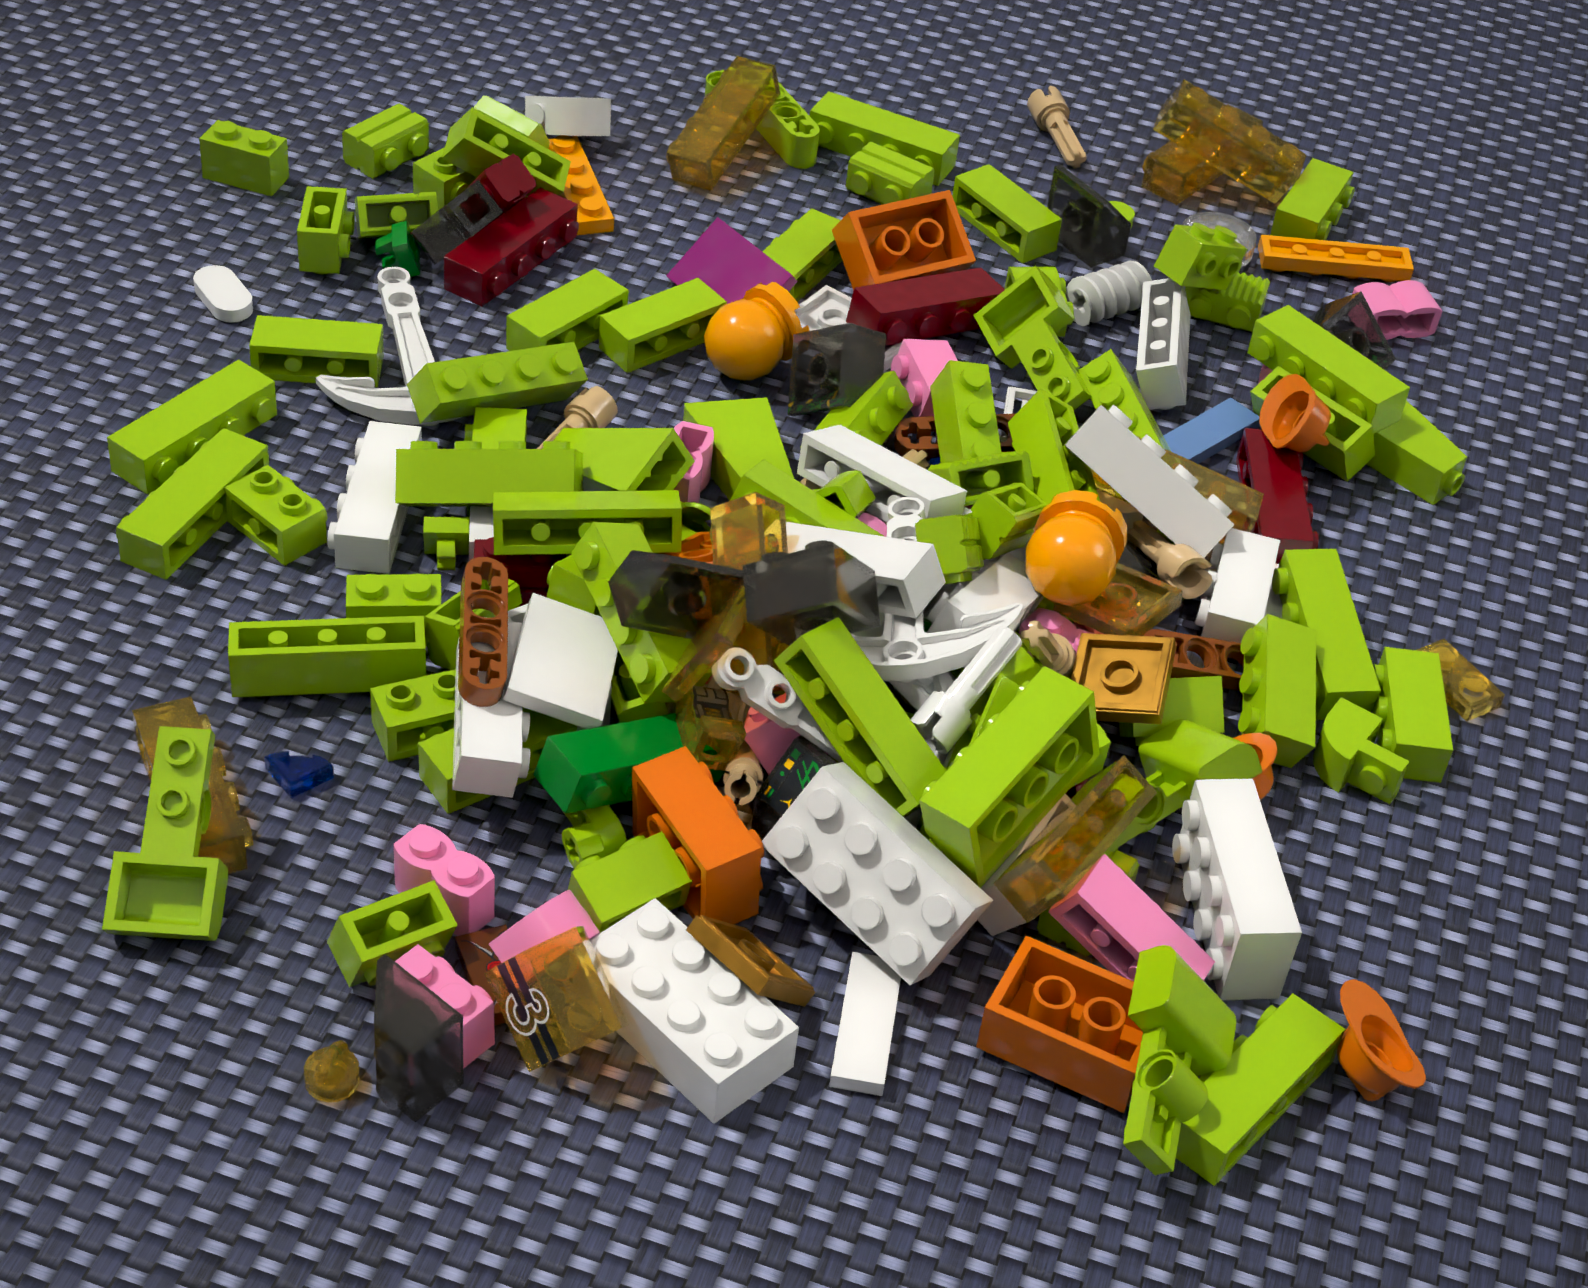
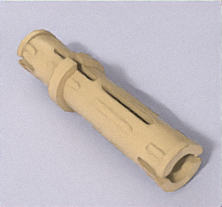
M745 740L735 747L733 760L728 763L725 771L730 773H724L723 777L725 795H728L733 802L735 797L739 798V805L748 804L754 799L762 785L757 783V781L763 782L764 775L761 768L762 764Z

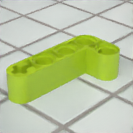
M745 65L715 71L706 76L704 112L706 115L714 119L745 116L789 166L807 169L816 164L820 133L819 126L766 68L758 65Z

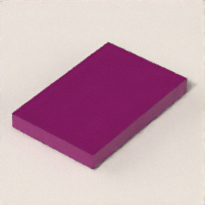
M719 217L714 220L666 275L676 286L699 278L727 301V304L743 299L746 291L759 283L768 285L771 282H776L790 291L798 282L793 275Z

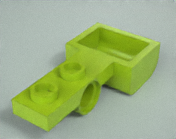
M1037 266L1031 268L973 315L995 356L1010 368H1014L1022 362L1037 391L1040 388L1072 406L1073 410L1092 397L1077 371L1080 369L1077 360L1056 335V333L1072 322L1075 317L1058 288Z
M1179 719L1143 740L1139 745L1138 751L1145 771V779L1124 771L1117 772L1109 777L1102 789L1101 798L1103 805L1085 816L1090 821V824L1075 850L1078 851L1084 840L1091 837L1110 846L1111 851L1115 852L1121 845L1138 834L1153 829L1157 822L1181 808L1185 800H1190L1195 780L1254 778L1262 772L1256 750L1249 744L1189 720Z
M159 726L140 853L114 851L102 926V930L107 934L215 941L218 938L225 903L228 867L219 858L198 857L201 834L206 833L211 817V793L208 784L215 742V734L211 729Z
M1167 945L1139 952L1128 1011L1129 1018L1143 1031L1135 1079L1132 1084V1096L1127 1124L1124 1129L1123 1145L1155 1176L1174 1171L1181 1123L1195 1117L1202 1110L1208 1098V1089L1197 1076L1224 1069L1230 1063L1236 1029V1016L1234 1012L1172 947Z

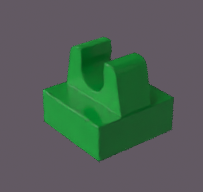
M407 220L392 224V232L375 241L377 255L383 253L392 254L382 258V268L400 267L407 270L410 277L420 275V251Z

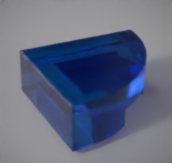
M282 751L264 757L265 769L290 798L334 778L333 765L318 755H312V758L290 756L289 751Z

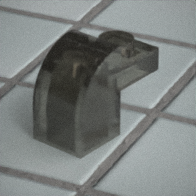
M477 180L410 232V234L435 265L447 253L474 236L502 214L503 211L479 180Z

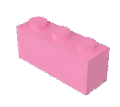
M1103 854L1076 872L1049 910V913L1108 971L1133 982L1139 952L1161 945L1172 947L1203 981L1215 963L1196 941L1187 935L1106 854Z

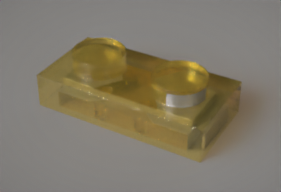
M1442 639L1417 649V651L1439 653L1446 703L1466 722L1500 708L1505 694L1447 640Z

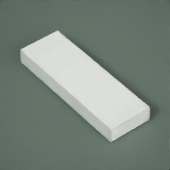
M852 952L829 1087L879 1096L883 1095L901 977L879 956Z

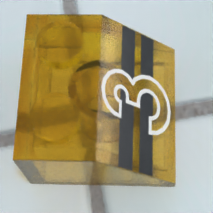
M575 926L484 972L529 1072L629 1025L584 926Z

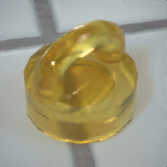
M338 1040L329 1047L315 1051L307 1058L304 1065V1080L308 1093L320 1101L339 1102L350 1097L357 1090L360 1083L359 1061L349 1051L348 1044L345 1041Z

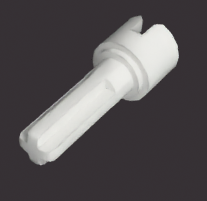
M1002 626L998 627L946 692L933 691L910 719L924 740H929L932 736L937 740L935 748L937 752L948 754L972 724L969 710L1021 647L1022 640L1011 629Z

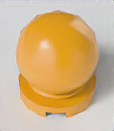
M771 282L768 285L759 283L747 290L743 299L720 307L710 319L704 334L707 356L713 366L720 373L730 378L753 380L769 374L778 365L780 360L787 361L805 351L809 344L810 330L808 325L804 328L801 327L800 320L795 313V310L800 308V305L787 289L776 282Z
M1072 490L1054 496L1052 502L1045 506L1039 514L1035 524V532L1026 546L1025 572L1035 591L1053 603L1077 606L1093 602L1110 585L1116 574V564L1127 543V525L1121 511L1116 508L1114 512L1106 504L1096 500L1098 495L1093 492Z

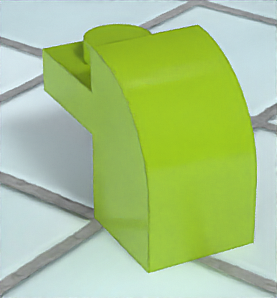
M1342 697L1329 711L1324 720L1313 755L1315 770L1319 777L1338 793L1348 782L1390 804L1399 792L1409 761L1375 744L1383 718Z

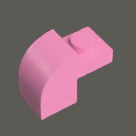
M567 890L526 915L491 941L489 946L501 963H505L510 976L519 987L508 963L509 959L516 958L528 985L538 980L567 957L574 955L576 948L597 936L600 931L571 890Z

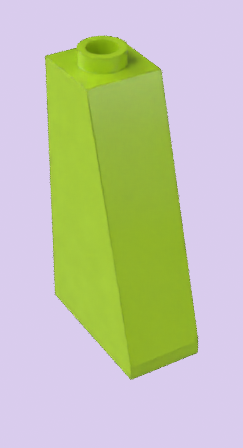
M767 397L684 403L683 421L713 428L714 443L711 477L729 501L743 474L763 459L794 478Z
M1407 400L1401 419L1373 434L1375 456L1367 465L1428 503L1434 505L1447 495L1453 496L1462 486L1465 479L1462 471L1467 456Z
M563 428L553 440L570 442V449H576L583 453V491L674 490L695 462L674 428Z

